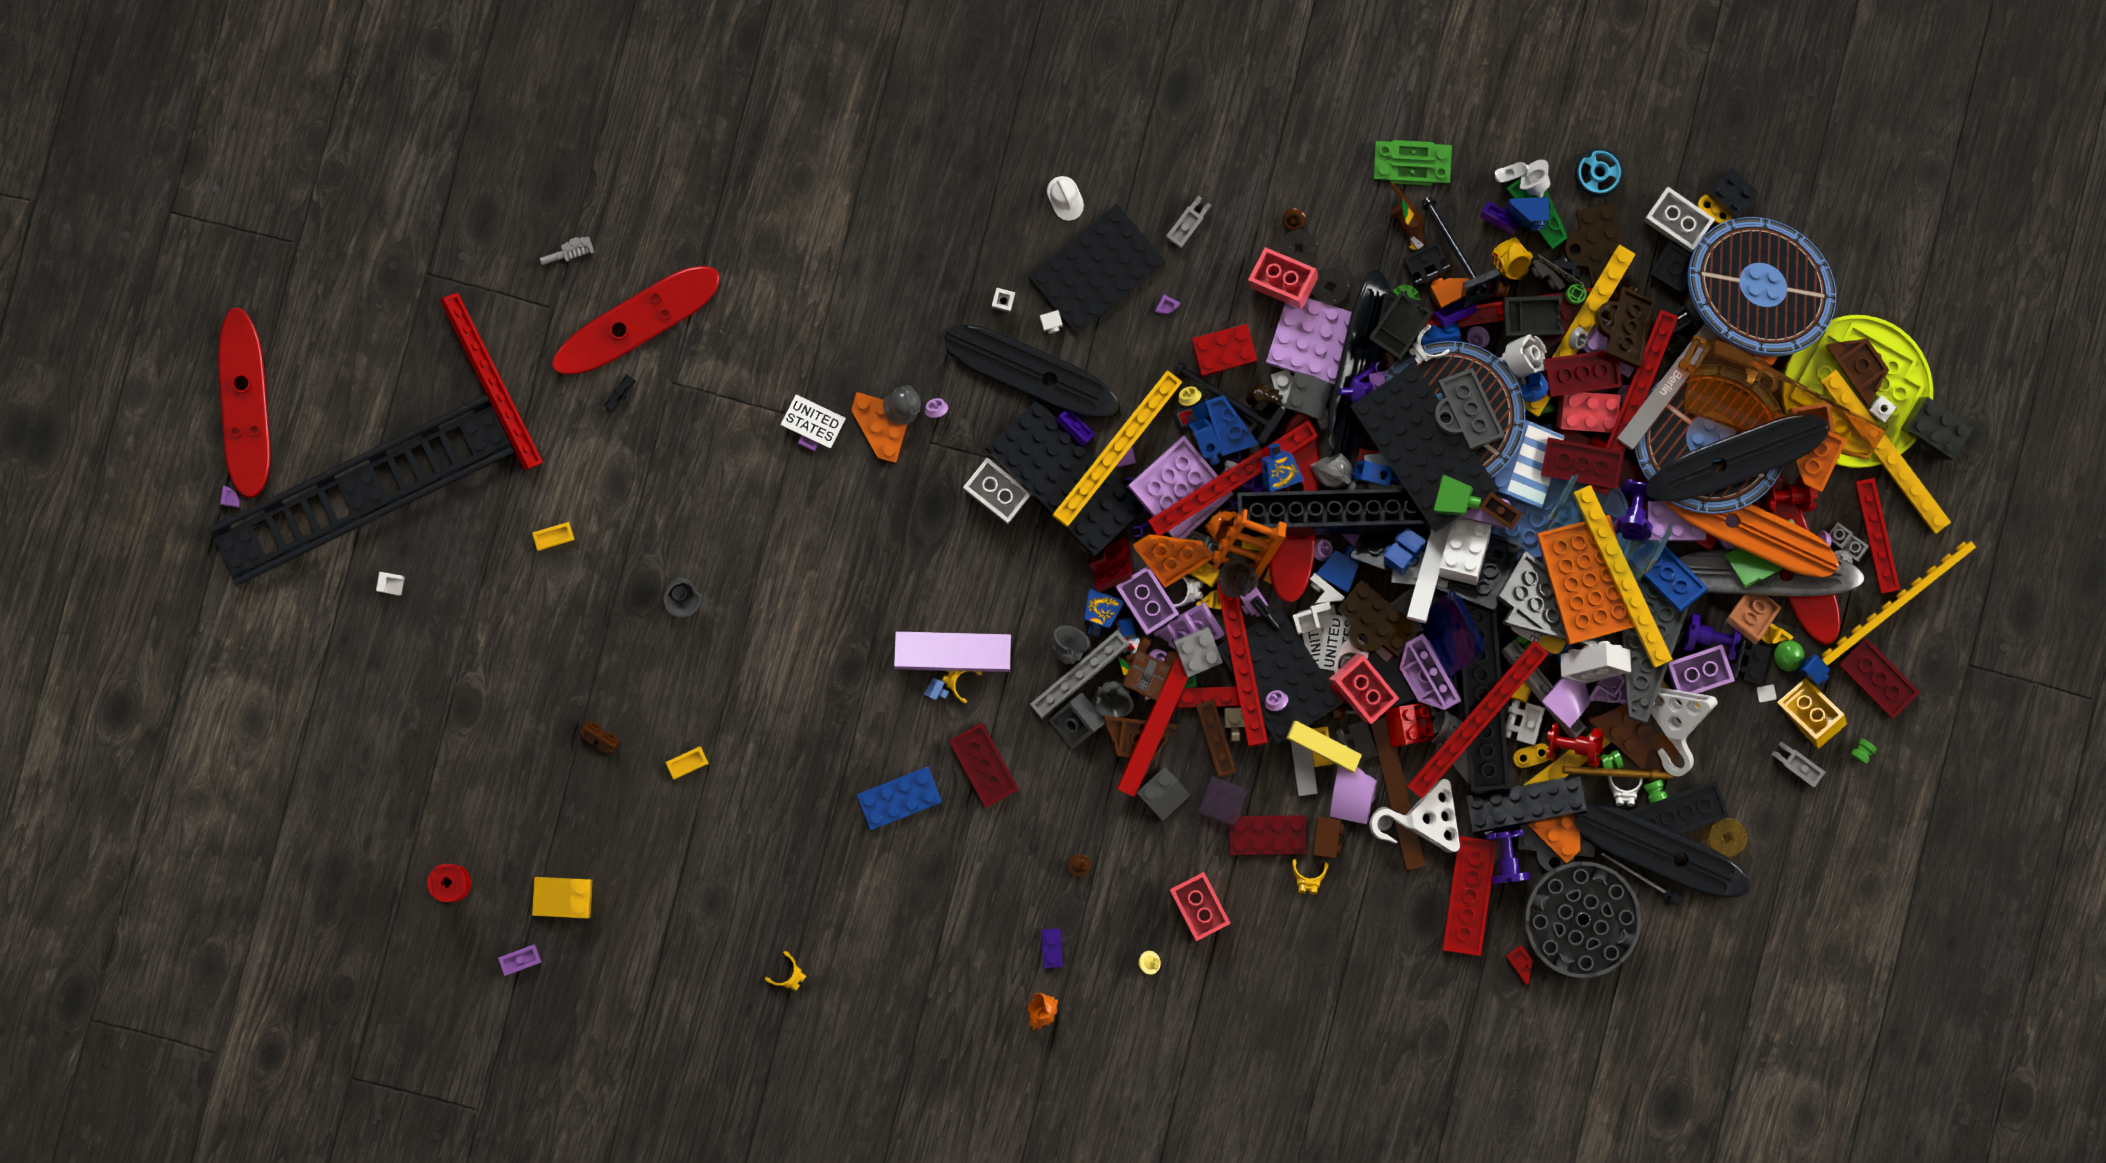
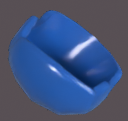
M1537 372L1529 375L1528 384H1522V398L1527 402H1537L1545 397L1549 386L1542 373Z

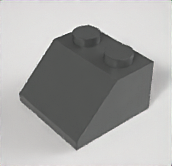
M1295 371L1285 411L1322 421L1332 384L1315 376Z
M1083 693L1075 697L1048 720L1072 750L1105 724L1104 719L1097 714L1094 706Z
M1166 767L1136 793L1162 821L1190 796L1188 791Z

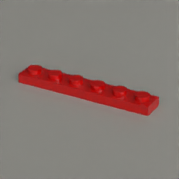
M1875 478L1855 482V487L1880 594L1898 591L1900 586Z

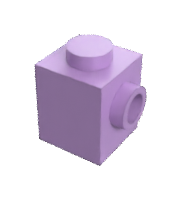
M1256 586L1239 596L1243 603L1241 604L1242 610L1246 615L1250 614L1251 617L1253 615L1260 616L1253 605L1250 604L1254 597L1259 596L1265 605L1268 606Z

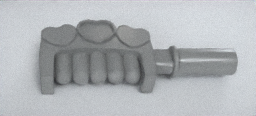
M575 237L561 245L562 251L541 257L540 261L542 265L559 261L563 258L568 262L569 259L576 258L577 256L580 257L586 253L593 254L594 250L589 237Z

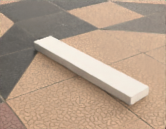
M1452 522L1436 533L1431 529L1407 615L1409 620L1422 623L1427 621Z

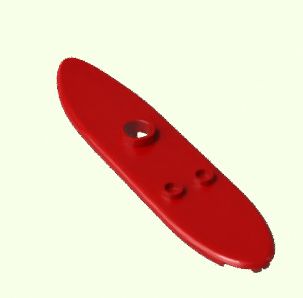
M695 266L683 269L665 277L602 314L578 330L559 348L552 361L553 369L561 374H579L594 370L616 360L695 313L710 300L720 282L718 271L709 266ZM621 323L626 327V332L622 337H616L612 333V328L615 324Z
M235 307L227 313L224 319L218 350L224 452L227 469L234 487L244 497L254 498L264 488L270 468V437L265 371L261 344L255 326L242 309ZM241 376L248 380V387L245 390L235 388V381L237 378H241Z
M1295 414L1288 421L1282 435L1304 421H1310V419L1306 416ZM1316 437L1291 453L1304 480L1299 482L1303 486V491H1319V481L1310 467L1311 464L1319 461ZM1289 486L1274 492L1290 491ZM1316 535L1285 536L1269 562V572L1276 594L1285 602L1296 601L1307 588L1314 564Z
M1780 475L1773 484L1775 491L1785 490L1786 486H1788ZM1760 499L1755 501L1753 505L1760 508ZM1776 502L1774 515L1787 521L1792 519L1796 525L1810 531L1798 503ZM1784 569L1780 572V578L1783 581H1791L1794 577V573ZM1835 594L1814 597L1787 596L1798 621L1812 638L1827 645L1837 639L1840 632L1841 619Z

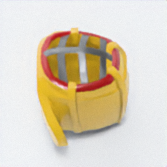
M1516 237L1501 243L1492 253L1495 268L1505 278L1519 280L1528 274V267L1531 265L1533 256Z

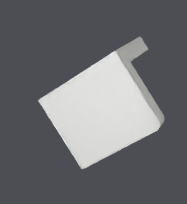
M379 572L376 591L400 596L405 577Z
M1329 602L1309 608L1312 612L1315 630L1333 625Z
M1311 610L1292 615L1294 627L1298 635L1315 630Z

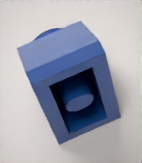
M1811 655L1797 672L1816 686L1819 683L1823 684L1828 679L1829 675L1827 673L1830 669L1817 655Z

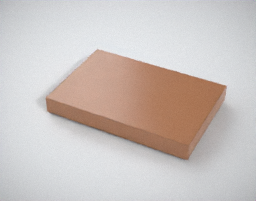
M1743 595L1725 621L1756 645L1782 607L1767 595Z

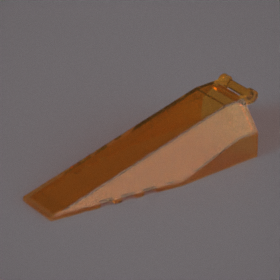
M1694 335L1686 355L1678 363L1679 369L1690 373L1684 394V411L1739 431H1745L1789 415H1817L1827 421L1829 425L1828 431L1847 439L1841 454L1867 460L1870 459L1886 432V429L1789 378L1737 347L1719 340H1705L1700 335ZM1698 347L1703 348L1695 364H1690Z

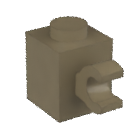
M1241 708L1224 709L1225 728H1231V741H1239V728H1244Z

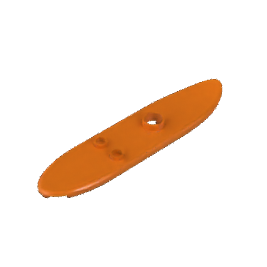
M1664 501L1674 513L1696 528L1791 572L1811 577H1826L1832 575L1838 569L1839 564L1835 553L1822 539L1810 531L1752 504L1740 510L1724 514H1701L1682 509L1669 501ZM1727 515L1736 517L1738 521L1737 527L1730 528L1726 525Z

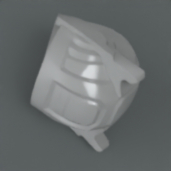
M1342 453L1330 458L1325 457L1310 465L1319 483L1330 490H1337L1346 484H1350L1352 482L1351 478L1354 476L1351 463Z

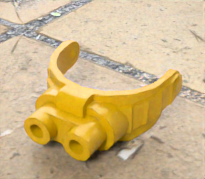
M947 671L948 674H944L941 681L952 690L956 698L963 703H967L966 699L961 698L957 694L955 687L957 678L966 671ZM973 671L977 675H982L981 671Z
M1293 859V874L1299 887L1298 892L1306 893V891H1310V894H1317L1320 882L1326 875L1328 863L1325 862L1324 871L1320 876L1309 879L1298 873L1296 859Z
M784 951L785 956H788L794 965L792 977L784 983L773 982L765 977V981L796 991L800 986L798 982H803L806 975L801 973L802 970L797 967L796 961L790 953Z

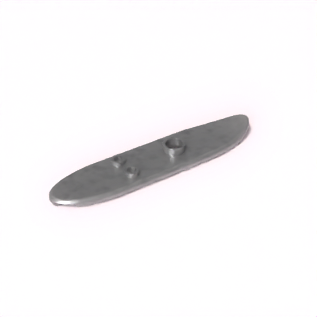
M1732 549L1701 550L1679 558L1708 587V593L1814 597L1848 592L1858 588L1864 582V575L1860 569L1838 557L1839 566L1832 575L1811 577L1794 573L1791 581H1783L1780 578V572L1782 571L1780 570L1747 588L1743 587L1725 558L1726 554L1733 551Z

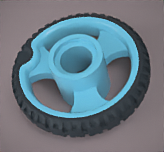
M1593 148L1579 157L1575 165L1574 175L1577 185L1583 192L1594 197H1605L1614 193L1620 187L1624 177V168L1620 158L1611 150ZM1596 155L1609 157L1615 165L1609 168L1605 162H1597ZM1583 163L1591 167L1589 170V178L1591 180L1588 183H1585L1582 179L1581 169ZM1601 168L1604 171V176H1596L1594 170ZM1608 176L1616 179L1611 187L1598 190V183L1604 182Z

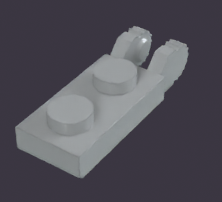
M1200 196L1195 199L1190 207H1187L1166 236L1169 241L1180 249L1211 207L1207 203L1202 208L1200 214L1194 211L1195 207L1201 202L1202 198Z
M1780 742V748L1790 754L1789 757L1785 759L1775 751L1771 755L1783 763V766L1815 788L1826 772L1797 750H1793L1785 743Z

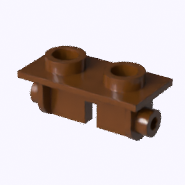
M590 721L583 725L579 733L582 736L581 738L591 745L596 740L599 741L596 748L605 754L609 753L612 755L615 747L620 743L615 735L605 732L598 724Z

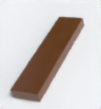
M1214 699L1195 704L1218 778L1236 773Z

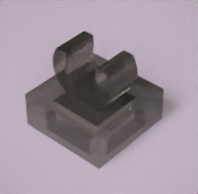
M1678 333L1670 339L1666 349L1681 355L1685 350L1684 346L1689 342L1685 336Z

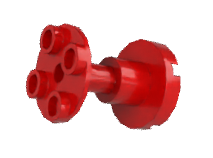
M1799 475L1796 484L1786 486L1785 490L1775 491L1774 486H1772L1760 498V508L1774 514L1776 502L1787 501L1788 504L1798 503L1803 512L1814 511L1817 503H1814V499H1818L1817 490L1805 485L1801 475Z
M1553 723L1552 730H1549L1547 736L1550 748L1547 749L1546 759L1554 761L1558 748L1574 750L1575 755L1587 756L1588 766L1598 767L1601 758L1597 756L1603 750L1604 733L1602 729L1594 728L1590 737L1579 735L1576 739L1560 737V724Z
M441 864L436 866L429 874L427 886L429 893L435 899L441 902H456L468 895L471 879L465 868L457 864ZM449 880L452 881V884L450 886L448 885Z

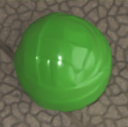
M1782 641L1774 650L1775 662L1785 671H1795L1804 663V650L1795 641Z

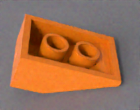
M1440 278L1432 282L1428 293L1437 311L1461 300L1463 282L1470 280V278H1448L1446 280Z

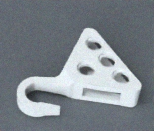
M1666 688L1659 689L1651 714L1668 739L1682 755L1685 762L1683 768L1674 766L1669 756L1661 748L1658 754L1664 769L1669 774L1682 776L1692 768L1694 758L1687 746L1686 738L1717 705L1715 697Z
M1447 779L1437 781L1406 815H1401L1390 809H1383L1375 812L1370 819L1371 833L1380 840H1386L1394 844L1397 843L1396 840L1378 829L1379 818L1386 815L1447 853L1456 852L1460 848L1451 784ZM1440 792L1445 795L1444 802L1438 799ZM1443 811L1448 815L1447 821H1443L1441 818ZM1424 814H1427L1430 818L1428 824L1423 821ZM1446 830L1449 831L1451 834V838L1449 841L1446 840L1444 837V832Z

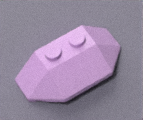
M1421 634L1408 641L1405 645L1400 670L1418 701L1443 710L1460 702L1461 698L1453 679L1426 636Z

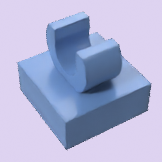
M932 677L924 695L935 700L938 696L946 699L949 692L942 688L944 682Z

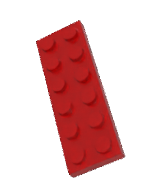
M1459 836L1460 848L1456 851L1442 950L1481 956L1497 841Z

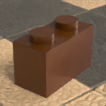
M1492 492L1488 494L1479 507L1483 512L1511 531H1514L1524 516L1523 513Z
M1317 817L1312 855L1336 858L1337 854L1340 855L1341 843H1338L1339 835H1343L1344 824H1341L1340 819Z

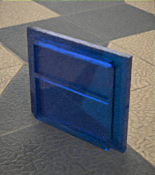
M1454 590L1430 607L1426 623L1420 622L1449 678L1453 677L1485 651L1483 639L1461 597L1457 596Z

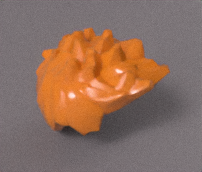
M1219 510L1214 516H1211L1209 522L1204 526L1207 528L1206 532H1209L1212 538L1220 543L1222 538H1226L1228 528L1230 526L1233 527L1237 513L1235 511Z
M1035 993L1033 995V999L1027 1008L1030 1013L1029 1027L1033 1026V1031L1054 1022L1058 1000H1055L1054 996L1050 997L1043 993Z

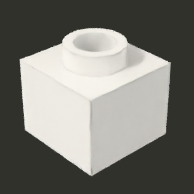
M996 288L992 308L1010 313L1015 292ZM1006 298L1007 303L1001 304L1000 299Z
M1058 310L1040 315L1044 332L1048 331L1049 334L1060 331L1059 328L1063 325Z
M1881 395L1875 399L1867 411L1880 423H1884L1896 406ZM1882 405L1886 407L1885 412H1882L1880 409Z

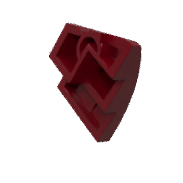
M1124 529L1120 532L1119 537L1106 545L1094 558L1089 554L1088 565L1096 575L1095 588L1098 593L1132 579V558L1128 537Z

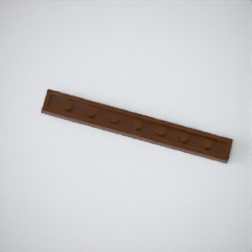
M1386 717L1376 719L1370 725L1391 810L1401 815H1406L1411 810V805L1397 748H1391ZM1394 820L1406 870L1425 866L1418 834L1410 829H1406Z

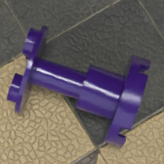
M1628 479L1622 485L1621 492L1624 493L1626 498L1633 500L1632 507L1627 509L1625 516H1620L1615 520L1614 531L1617 535L1619 532L1622 533V537L1625 539L1643 541L1646 536L1649 539L1652 535L1653 526L1645 519L1646 511L1643 509L1644 502L1655 501L1646 494L1648 482L1642 483Z
M1692 613L1685 634L1687 636L1684 639V650L1692 652L1696 643L1709 646L1710 642L1728 646L1727 659L1734 660L1736 655L1735 645L1739 644L1741 633L1734 627L1730 635L1715 632L1713 627L1700 624V614Z
M1524 830L1513 831V835L1512 831L1499 832L1498 836L1497 833L1486 834V840L1500 838L1502 860H1499L1501 875L1491 876L1492 884L1530 879V872L1520 873L1518 858H1514L1511 837L1525 835Z

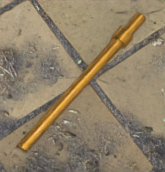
M1577 766L1562 767V773L1646 778L1649 781L1673 779V775L1668 772H1659L1657 769L1642 771Z

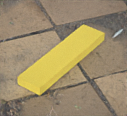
M1293 721L1286 738L1352 773L1355 772L1361 758V754L1298 721Z

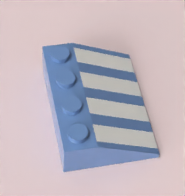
M1525 420L1523 437L1515 455L1507 466L1492 478L1499 488V491L1495 494L1542 509L1552 478L1541 476L1547 439L1549 437L1564 440L1565 436Z

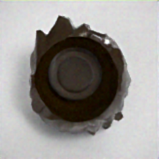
M1265 383L1254 386L1246 397L1248 405H1252L1253 408L1256 407L1260 411L1268 409L1269 413L1284 405L1281 401L1283 395H1279V389H1274L1272 384Z

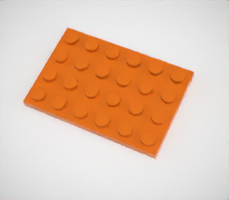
M1610 514L1605 515L1617 540ZM1585 521L1536 534L1568 645L1635 628Z

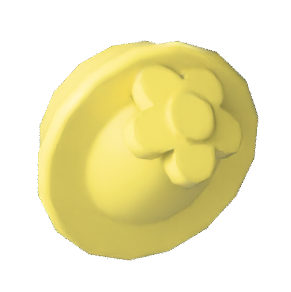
M1186 387L1179 393V403L1183 406L1193 405L1201 399V392L1195 387Z
M1146 951L1141 954L1139 968L1144 973L1152 975L1159 970L1161 962L1155 952Z

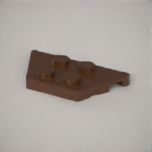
M1868 338L1825 345L1866 407L1871 405L1872 399L1879 390L1881 382L1886 377L1889 369Z
M1627 703L1588 719L1597 729H1602L1604 735L1638 767L1644 768L1655 728L1648 722L1645 725L1628 719Z
M1104 715L1103 719L1116 756L1131 757L1146 721ZM1167 724L1152 760H1156L1161 748L1167 743L1170 734L1176 729V724Z

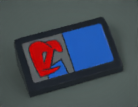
M1209 398L1173 412L1180 431L1189 428L1188 425L1204 418L1210 419L1205 402Z
M1134 616L1116 618L1117 630L1130 644L1123 651V656L1136 653L1140 640Z

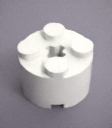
M1527 335L1510 341L1502 357L1503 361L1508 364L1513 372L1514 377L1523 378L1544 370L1543 359H1545L1544 354L1547 351L1539 337Z

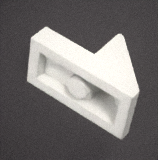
M1314 573L1309 581L1312 582L1310 586L1317 592H1320V590L1324 592L1315 604L1340 602L1344 599L1343 595Z

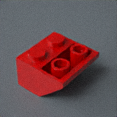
M1418 703L1390 708L1385 711L1391 748L1431 741L1435 738L1428 704Z

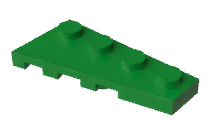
M1521 178L1506 188L1513 199L1538 198L1537 195L1531 196L1525 190L1520 189ZM1546 190L1543 197H1548L1549 222L1545 228H1542V231L1538 232L1552 250L1568 237L1554 208L1553 201Z

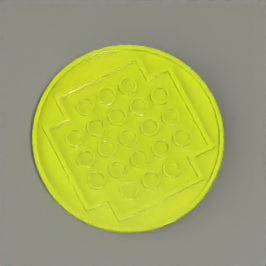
M1850 315L1832 319L1825 332L1816 342L1802 351L1790 354L1784 369L1781 386L1785 416H1789L1788 409L1792 407L1824 402L1831 403L1835 434L1847 439L1835 465L1848 468L1872 467L1880 465L1881 462L1820 381L1832 371L1837 370L1864 407L1868 410L1871 405L1866 407L1825 345L1868 338L1884 361L1889 371L1882 380L1879 390L1874 395L1872 403L1878 396L1882 395L1896 408L1884 423H1880L1874 417L1873 419L1900 455L1916 441L1900 430L1919 397H1929L1933 400L1931 372L1918 345L1909 335L1894 324L1866 315ZM1882 405L1880 409L1882 412H1885L1886 407Z

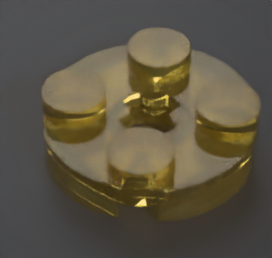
M1725 818L1715 822L1710 828L1708 841L1710 848L1726 857H1732L1744 850L1748 841V835L1739 821ZM1727 832H1730V836L1733 837V840H1730L1728 843H1726L1725 839L1723 838V835H1726Z

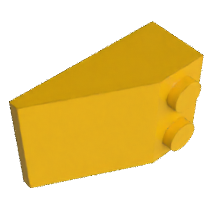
M1804 678L1777 702L1800 731L1818 749L1847 725L1845 715L1807 678Z
M534 877L532 915L590 918L593 880Z

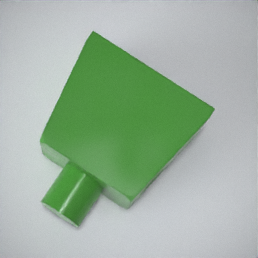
M1443 475L1434 512L1436 514L1466 516L1469 507L1480 509L1482 498L1472 496L1473 488Z

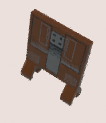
M1144 638L1139 641L1137 651L1122 685L1157 701L1169 671L1176 660L1177 653L1173 651L1168 652L1165 661L1162 662L1145 654L1150 641Z

